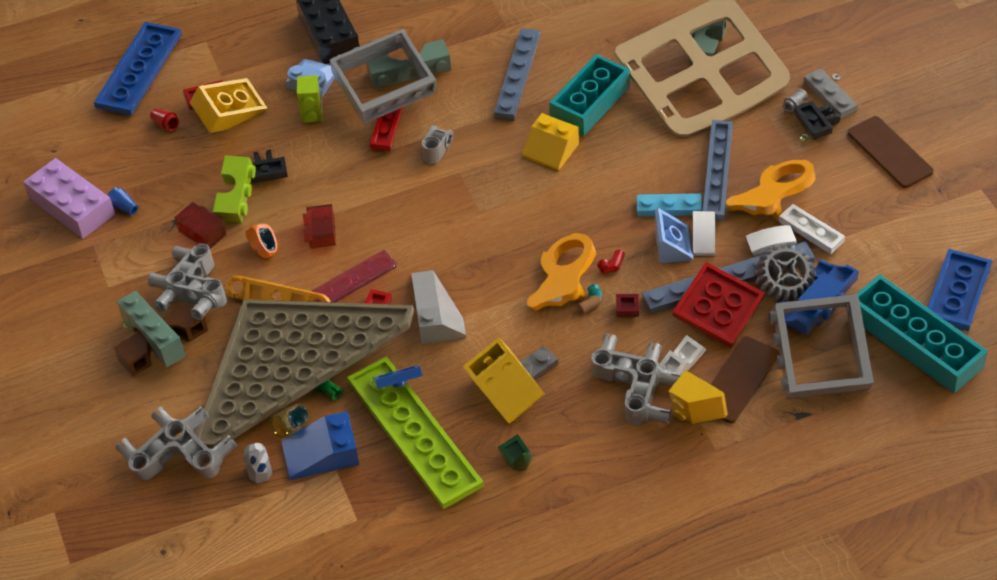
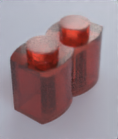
M332 204L306 207L307 214H303L304 227H307V229L303 230L305 242H309L310 248L336 245L335 217Z

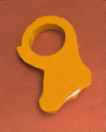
M804 159L786 161L775 166L771 165L761 174L758 187L727 199L726 204L730 211H745L753 216L772 214L775 220L779 221V216L782 214L780 204L782 198L810 187L816 179L814 166ZM803 173L800 178L787 183L776 182L787 174Z
M572 233L554 243L547 252L543 251L541 266L548 274V277L539 289L528 298L527 306L533 311H538L547 306H562L572 300L584 301L586 295L579 280L596 256L595 246L587 235ZM574 247L584 248L581 256L568 265H556L558 258L565 251Z

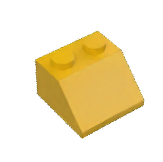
M541 113L531 126L522 157L559 171L579 145L578 127Z
M686 370L669 390L673 414L681 421L687 420L695 424L722 419L728 415L724 392Z

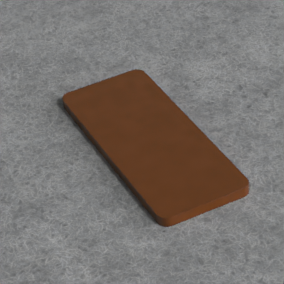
M873 116L848 129V135L902 188H908L933 175V168L880 117Z
M748 336L741 339L710 384L725 394L728 415L722 418V420L731 424L736 422L777 361V356L780 354L778 349Z

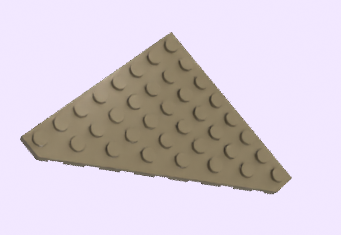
M244 299L204 408L210 417L198 426L195 435L209 449H213L227 435L231 439H235L408 330L414 315L413 305Z

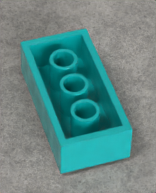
M595 54L549 102L550 116L577 126L579 134L585 136L630 88V69Z

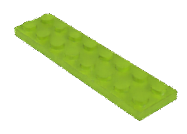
M387 356L348 376L347 379L350 386L443 510L484 487L483 480L408 383L395 388L393 385L379 389L375 386L373 377L397 371Z

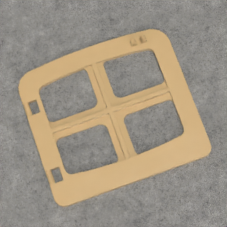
M710 0L618 45L615 49V56L622 66L630 69V77L656 113L662 118L667 128L679 137H690L710 129L712 120L728 121L748 111L785 89L790 80V73L787 67L735 0ZM728 20L743 38V41L714 56H707L690 33L710 24ZM676 41L691 60L692 66L661 82H655L641 63V60L667 44ZM754 53L769 72L770 77L745 93L736 95L720 75L719 70ZM632 62L638 67L635 71L629 66ZM697 80H705L722 104L701 114L682 118L668 100L667 95ZM667 108L673 115L669 118L663 112Z

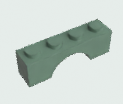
M444 39L425 43L420 56L431 73L435 74L451 70L450 54ZM386 54L367 62V70L373 88L420 77L409 59L397 60Z
M137 291L117 301L124 322L133 331L138 329L149 342L155 356L166 368L186 357L180 337Z

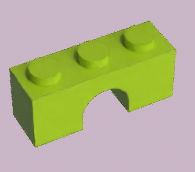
M228 155L224 157L221 171L222 178L225 184H232L235 187L228 193L216 194L213 213L219 222L242 223L243 217L247 215L248 204L246 202L252 192L251 178L255 177L256 172L250 157Z

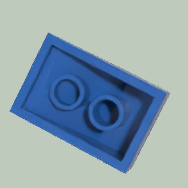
M348 411L324 416L281 440L290 480L359 465Z

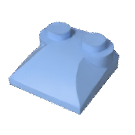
M303 59L298 65L288 70V79L285 85L287 89L297 91V76L318 75L322 98L335 77L331 72L330 65Z

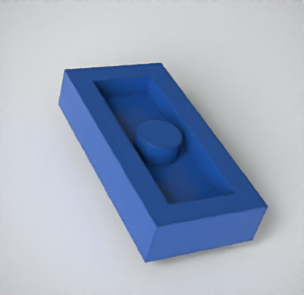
M414 365L373 377L378 389L393 385L395 388L406 385L407 380L423 375L421 367Z

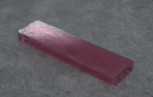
M382 250L311 292L324 294L329 298L330 302L336 303L397 268V264L385 250Z

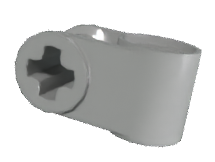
M435 125L430 127L427 135L422 140V154L425 163L436 164L441 160L446 150L452 144L454 135L452 130H441Z

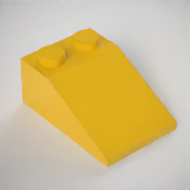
M248 78L198 86L190 101L191 106L209 133L228 130L267 110V106Z

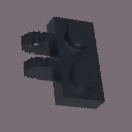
M813 101L794 107L793 113L813 140L832 134V126L838 124L841 120L838 113L833 114L835 110L832 105L818 108Z
M270 149L266 150L267 160H261L260 154L253 152L255 162H252V164L255 166L256 172L255 177L251 178L250 184L288 177L284 157L272 158Z

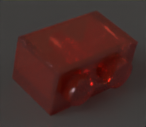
M191 202L175 216L178 232L198 244L208 245L210 249L227 235L224 220L220 216H215L208 212L204 206H199L194 202Z

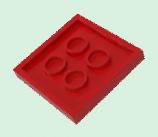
M705 262L677 304L672 316L732 348L761 303L765 293Z

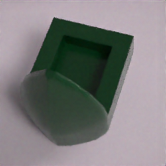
M518 434L498 446V450L513 470L522 471L529 467L532 461V453Z

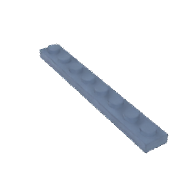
M806 241L795 245V251L798 252L800 249H803L802 255H809L810 257L808 262H815V256ZM760 256L719 269L746 283H752L758 278L754 275V272L757 269L755 265L759 261ZM768 269L770 276H774L772 273H770L771 270ZM696 276L643 292L642 299L650 314L676 307Z

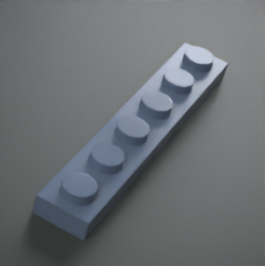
M520 29L494 111L495 118L515 121L541 37L540 30Z
M712 120L703 211L715 212V220L724 221L733 121Z

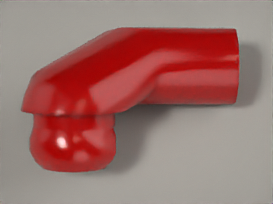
M620 249L615 250L610 261L607 259L599 260L597 263L599 271L603 274H608L619 270L625 256L624 251Z

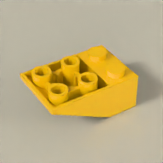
M499 337L463 366L509 424L545 395L514 353Z

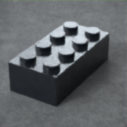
M296 0L298 16L322 63L328 64L330 59L360 47L358 35L340 0Z

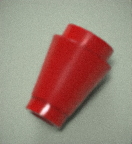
M154 108L150 113V118L164 131H174L177 129L179 118L176 113Z

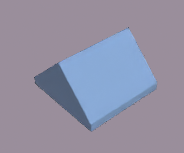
M657 208L655 210V235L659 263L691 261L693 259L689 226Z

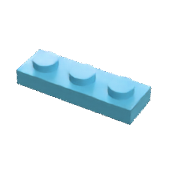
M701 194L637 195V216H655L657 208L671 216H692L693 211H702Z

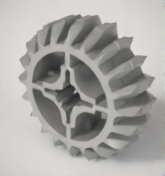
M786 243L780 249L776 244L773 246V249L768 248L765 254L762 253L760 255L759 261L755 265L757 269L754 275L758 277L756 284L762 285L760 290L768 291L767 298L774 295L776 296L775 302L780 298L785 302H788L789 298L792 301H796L815 282L813 277L816 272L812 270L814 262H808L809 255H802L803 249L797 252L795 251V245L788 249ZM795 266L799 269L801 277L799 276L800 274L795 270ZM768 269L771 270L770 273L774 275L775 281L771 278ZM789 269L788 273L786 275L784 274V276L780 278L781 275Z

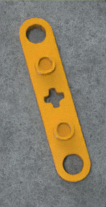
M233 276L225 284L226 293L232 298L241 300L276 301L273 293L279 291L282 299L278 301L315 302L316 299H321L323 302H330L329 298L324 294L243 276ZM234 281H239L242 285L240 293L234 292L232 288Z

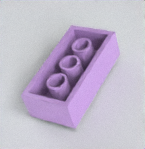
M57 158L23 181L30 200L82 239L115 215L109 196Z

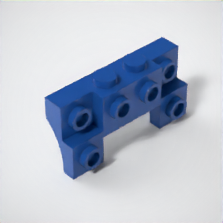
M820 259L818 265L813 269L816 272L813 277L815 282L802 294L798 301L845 296V293L858 280L859 271L848 264L834 265ZM836 308L784 313L786 329L788 330L791 326L807 335L816 325L819 327L825 320L828 321Z

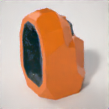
M257 224L245 231L252 250L259 257L264 259L270 258L277 251L278 243L274 231L269 225Z

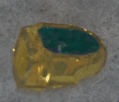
M294 404L270 417L269 425L276 436L280 438L287 437L307 424L310 412L304 404Z

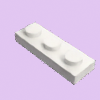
M794 204L779 216L780 223L790 225L794 232L830 254L845 242L843 234Z

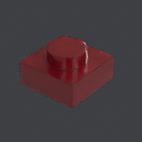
M616 294V316L639 317V294Z

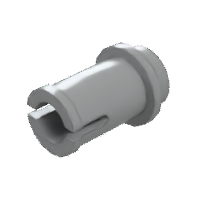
M798 89L791 97L785 98L783 103L784 109L787 112H794V107L807 100L806 91Z

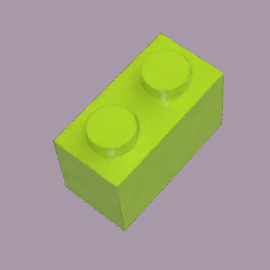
M318 75L297 76V98L302 123L322 122L323 104Z

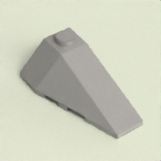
M431 270L411 273L421 344L466 338L463 317L435 272Z

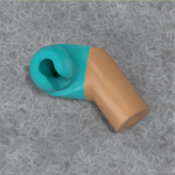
M598 284L589 285L587 288L589 292L588 299L578 304L582 314L600 305L602 290L599 289Z

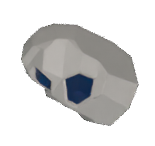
M261 443L247 445L243 452V459L250 481L256 484L268 481L273 473L265 446Z

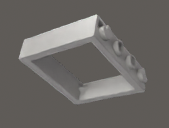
M404 29L392 32L387 36L375 39L368 44L356 47L349 52L330 59L332 74L363 124L437 93L435 77ZM402 48L421 79L362 104L343 72Z
M858 294L775 303L773 311H770L771 325H775L776 329L773 339L775 347H779L780 355L777 356L778 369L783 371L784 378H781V387L783 391H786L787 398L867 390L872 387L874 381ZM846 307L858 378L796 385L784 313Z

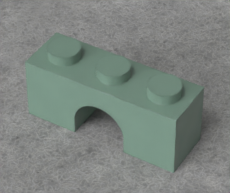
M727 20L710 24L692 33L693 39L707 56L718 54V41L723 40L727 28Z

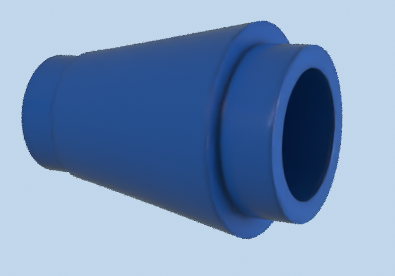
M115 187L107 195L110 197L114 208L130 216L134 215L139 208L122 188Z

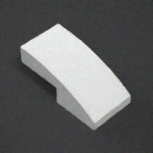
M693 211V256H715V212Z
M790 225L771 227L746 235L754 257L764 253L768 248L773 249V246L776 244L780 249L785 243L787 247L798 244Z
M686 335L674 352L670 350L659 366L664 370L683 373L685 370L688 371L697 362L706 349Z

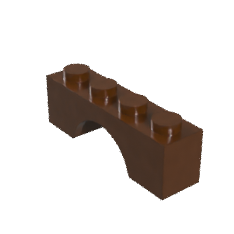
M191 301L161 317L180 339L188 342L208 331L205 317L202 320H196L192 317L190 311L194 308V305ZM141 331L114 347L118 361L132 377L152 365L151 355L153 350Z

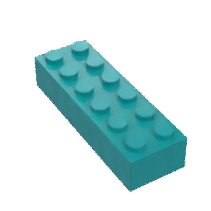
M881 274L856 293L859 297L864 329L955 394L984 368L988 350Z

